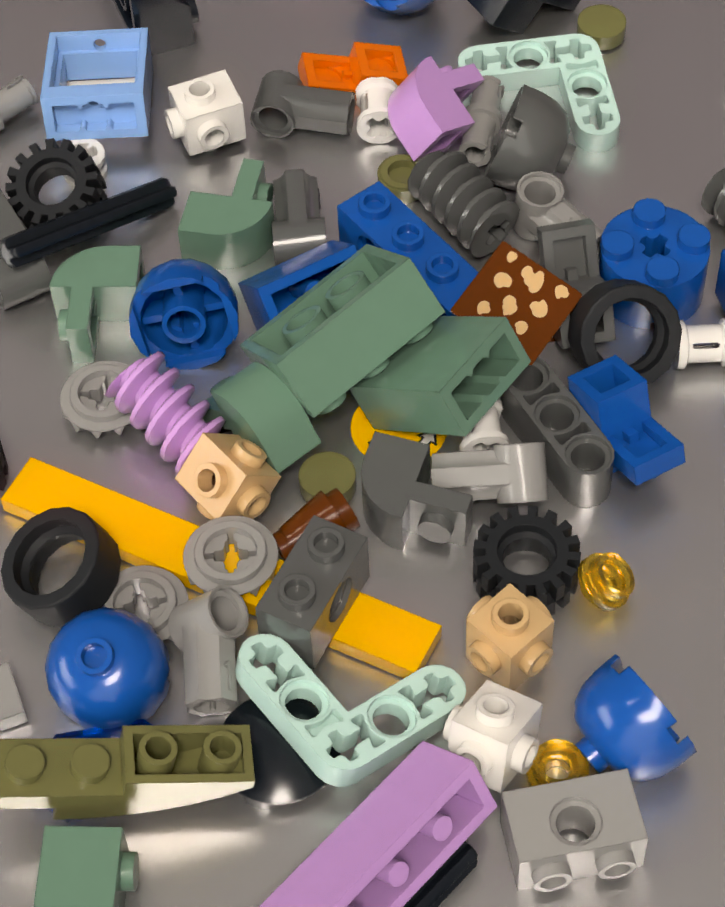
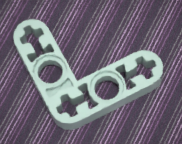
M565 34L475 45L466 48L458 56V68L474 63L477 69H482V71H479L482 76L489 75L498 78L501 81L499 86L504 85L505 87L504 92L520 90L524 84L532 88L559 85L576 144L583 150L592 153L609 151L617 144L619 140L620 114L599 45L590 36L584 34ZM523 59H532L540 63V65L535 68H522L516 63ZM501 65H506V69H501ZM589 87L598 91L599 94L593 97H582L574 93V91L578 88ZM597 115L599 129H595V126L590 124V117Z
M257 634L245 640L240 647L235 667L236 679L240 687L314 774L323 782L335 787H347L361 781L419 745L422 741L443 730L449 714L456 705L463 704L467 693L465 682L452 668L443 665H428L348 712L292 647L282 638L272 634ZM257 659L264 666L255 668L253 666L254 660ZM271 662L276 664L274 673L265 665ZM276 683H278L280 688L275 692ZM427 690L434 696L441 693L447 696L446 702L440 697H434L423 704L419 714L417 708L423 703ZM294 699H305L317 707L319 714L309 720L299 719L291 715L285 705ZM382 714H390L399 718L405 725L406 730L399 735H388L376 728L373 719ZM360 735L362 742L356 745L358 736ZM356 745L351 761L343 755L335 758L329 755L331 747L337 752L343 753Z

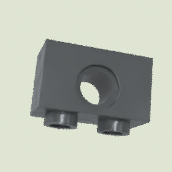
M313 515L255 607L258 633L272 634L282 638L309 668L315 669L370 577L368 537Z

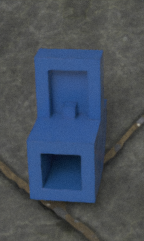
M617 355L611 356L567 377L569 391L610 441L614 449L613 473L617 471L622 472L630 481L638 486L686 462L684 444L651 417L647 380Z

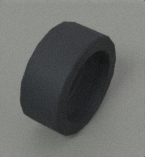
M615 278L595 285L580 298L570 316L568 339L573 357L583 369L603 361L604 359L598 353L594 342L596 326L600 318L613 304L622 301L637 302L646 307L652 315L654 333L653 340L646 353L629 366L647 380V385L655 382L670 369L680 350L682 328L676 308L665 294L636 280Z
M71 507L52 508L32 517L13 536L5 550L1 568L3 587L12 601L34 619L52 627H62L80 613L101 608L108 601L118 583L121 558L118 544L105 529L86 513ZM84 540L85 552L83 562L75 576L62 588L49 594L39 595L37 587L39 576L47 559L61 546L72 541Z

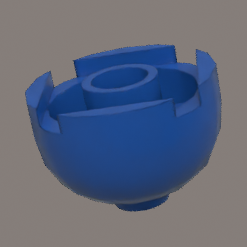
M191 258L172 259L152 268L139 281L129 309L130 335L139 351L146 357H149L150 353L153 355L158 351L163 352L166 355L165 361L168 368L175 367L179 370H193L218 362L226 354V347L232 343L233 338L235 341L238 335L239 313L236 294L228 279L208 263Z
M102 607L82 612L65 623L49 645L45 663L48 690L62 713L86 730L94 732L119 730L121 732L123 725H140L152 717L167 696L170 684L168 680L170 671L168 649L149 623L129 611Z
M613 655L595 670L581 686L574 702V719L584 737L575 746L598 774L607 767L612 771L628 768L632 781L645 782L663 777L678 768L697 752L688 736L677 744L680 737L671 728L677 722L676 719L630 666L623 669L618 655Z

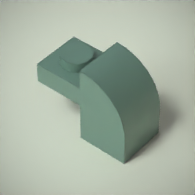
M243 159L232 196L190 191L178 227L182 259L191 258L208 263L217 270H228L249 265L268 252L273 245L274 189L272 183H266L264 161Z
M109 245L85 249L65 260L52 276L49 287L58 321L60 341H68L73 363L95 362L100 321H129L131 301L139 281L146 275L141 245Z
M253 362L236 375L218 382L210 390L212 396L206 399L211 405L203 417L204 421L207 423L222 416L226 420L222 428L231 430L233 434L239 435L241 438L249 440L263 449L267 455L265 461L278 473L322 443L297 398L273 371L258 362Z

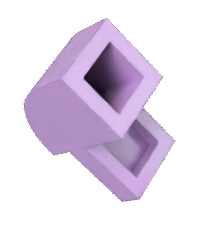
M429 56L422 60L390 95L388 100V116L391 126L414 162L432 152H446L475 123L462 103L485 80L474 63L453 69L450 65L439 69L433 58Z

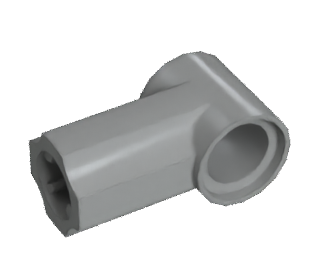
M543 171L530 172L518 181L515 203L520 211L519 218L513 229L522 238L535 242L538 241L536 227L587 219V217L563 197V184L551 173ZM595 225L597 251L599 259L600 242L603 231L597 225Z
M545 442L493 445L491 450L433 453L431 465L432 485L473 495L472 502L475 500L497 499V503L505 504L549 500Z
M218 586L173 608L169 615L168 628L174 644L183 652L185 706H187V713L198 716L226 715L232 713L239 706L238 681L235 674L237 663L235 638L243 635L248 628L249 614L243 598L236 590L228 586Z

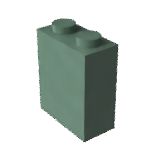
M440 316L432 322L433 328L424 338L412 344H405L389 357L390 362L382 372L372 378L360 380L349 390L374 429L466 437L531 362L506 317Z

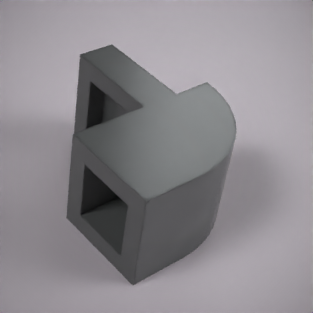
M590 218L536 227L540 265L578 290L582 293V296L595 285L605 282L599 272L595 223ZM613 305L603 313L596 326L595 343L616 340ZM575 307L553 336L562 349L571 348L568 332L570 316Z
M374 431L362 462V503L366 523L377 538L401 551L404 549L409 533L421 535L423 538L435 543L449 542L466 546L472 529L473 495L428 484L430 479L429 444Z

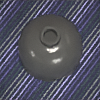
M524 84L517 93L501 127V135L497 145L493 146L491 159L487 163L483 175L488 176L493 184L516 191L518 181L530 172L543 171L553 175L556 171L564 174L576 149L575 145L568 143L571 125L566 111L555 99Z

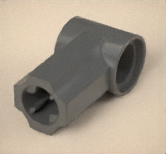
M282 70L271 71L262 78L250 121L259 133L271 138L286 137L294 128L350 135L356 106L355 93L304 86L302 81L290 72Z
M304 169L285 170L280 178L273 180L276 221H272L275 266L327 242L325 218L320 217L321 205L317 177L308 175Z

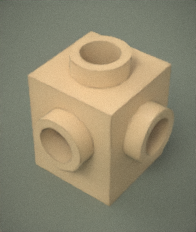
M203 432L176 475L175 480L198 502L196 506L200 513L210 520L223 516H244L255 519L269 505L271 500L270 494L282 476L265 461L267 458L266 453L255 443L243 439L236 434Z
M511 583L494 597L487 595L481 598L472 607L466 618V658L480 673L489 677L493 682L514 691L529 677H534L541 672L553 655L554 620L549 610L539 599L534 596L526 597Z

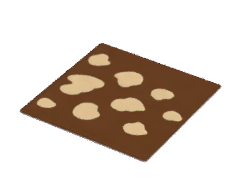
M503 241L451 308V312L456 316L506 317L531 360L529 365L531 366L582 297V293Z

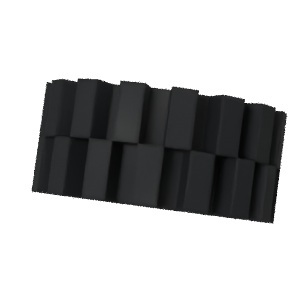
M54 138L45 139L46 149L41 150L38 144L34 143L28 146L33 153L28 159L22 153L15 158L20 169L9 168L7 176L12 183H5V192L10 197V199H7L27 229L107 198L103 190L107 189L100 170L91 155L89 156L87 151L79 144L75 148L72 141L62 139L61 146L59 147ZM61 175H68L74 179V190L65 200L54 205H45L40 202L39 192L47 181Z
M528 505L527 515H520L518 506L508 508L506 520H504L499 512L490 517V527L483 523L478 530V540H474L473 582H476V592L479 597L483 598L487 595L494 597L511 583L526 597L534 596L547 607L551 616L555 614L556 603L561 608H564L570 602V593L575 594L578 587L581 552H579L580 541L578 535L571 536L572 526L569 522L564 520L557 526V513L548 509L545 517L541 518L538 517V506ZM531 551L544 556L549 562V567L539 574L522 575L506 568L503 561L506 556L514 552Z

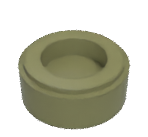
M598 4L585 8L579 14L577 34H584L596 40L600 51L614 49L624 41L626 17L619 9L610 5Z
M399 154L385 159L380 164L377 177L378 181L387 187L404 204L418 201L408 190V178L418 161L414 162L408 154Z
M331 451L319 452L307 458L299 469V487L303 499L308 502L320 490L326 494L337 488L347 502H349L356 491V471L353 463L346 456Z

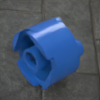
M650 198L639 200L632 209L620 213L605 227L600 242V276L605 282L615 278L629 279L656 289L666 295L676 308L679 320L685 322L695 314L703 299L710 257L711 234L708 228L699 224L689 215L679 210L665 207L659 200ZM622 301L613 304L614 318L626 325L650 329L651 323H654L653 317L646 307L637 302Z

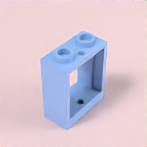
M148 27L49 32L40 94L47 139L54 138L55 141H62V139L145 137L149 135L153 64ZM102 39L105 41V44L98 46L95 44V41ZM135 77V82L67 86V81Z

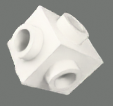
M225 69L168 87L171 108L164 110L166 125L173 140L181 138L189 156L247 139L243 102Z
M487 679L464 706L456 705L449 714L443 730V738L448 741L447 751L472 760L486 786L501 793L517 773L526 774L535 761L539 749V739L537 738L543 703Z

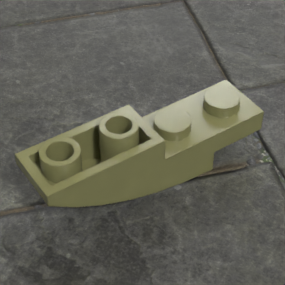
M123 725L120 738L0 739V809L53 808V820L101 818L160 811L225 797L251 789L255 784L250 725Z

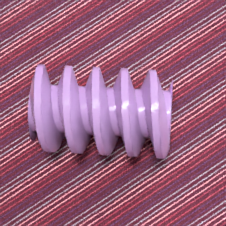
M158 351L147 358L137 360L121 372L110 384L105 396L109 398L116 397L114 403L119 412L124 414L131 413L130 423L135 429H147L145 440L149 445H162L160 456L164 461L169 463L177 461L175 471L178 474L202 433H219L226 420L222 416L207 423L203 420L211 404L207 400H203L190 406L188 401L195 392V387L193 384H187L175 390L172 386L180 376V371L174 367L160 374L157 370L165 360L166 355Z

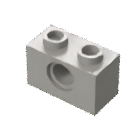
M628 768L501 792L500 824L517 891L533 887L541 892L555 891L569 885L572 880L596 875L602 879H617L629 875L637 867L644 865L649 838ZM566 829H578L589 838L581 842H572L563 838L559 833Z

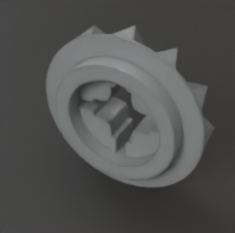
M98 361L79 368L65 381L60 392V406L64 419H68L77 433L87 430L97 439L103 432L115 431L121 436L124 427L130 424L131 413L124 414L116 409L114 403L116 397H114V401L108 403L107 408H104V410H99L96 402L102 401L113 380L130 365L118 361Z
M223 516L204 523L189 537L183 552V564L190 585L198 586L204 593L218 586H228L236 590L239 595L250 592L257 596L260 586L266 581L274 579L275 568L279 561L277 542L269 529L260 522L244 516ZM229 544H234L235 552H238L240 559L237 563V569H234L233 573H228L223 562L226 559V553L229 552Z
M140 565L121 570L117 585L108 601L102 607L126 610L136 615L134 613L135 604L137 603L136 595L141 594L143 602L146 601L147 606L151 609L149 613L150 618L147 623L154 628L162 641L167 639L173 641L168 628L169 615L173 608L189 601L186 588L181 580L168 570L156 566Z

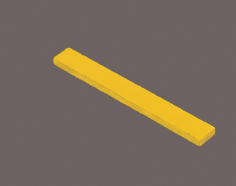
M30 457L1 498L4 511L25 520H30L32 517L52 508L71 507L82 511L105 529L118 544L121 560L135 566L150 565L163 568L177 576L185 587L201 594L204 593L198 586L190 585L183 564L185 545L192 533L200 527L196 524ZM76 540L82 544H85L84 540ZM229 544V552L226 553V559L223 562L228 573H233L234 569H237V563L240 559L238 552H235L234 544ZM281 559L277 562L274 577L284 563ZM266 581L261 585L257 596L250 592L240 595L247 606L249 614L256 616L255 607L272 581ZM360 592L328 647L404 679L426 666L442 636V625Z

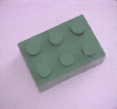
M366 244L239 346L252 363L258 362L273 371L297 398L306 414L315 418L318 414L329 413L340 406L346 399V392L360 380L372 378L382 372L390 362L389 357L405 344H412L424 338L432 330V322L445 313V310L409 257Z

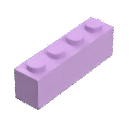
M422 741L259 907H403L498 806L472 760Z

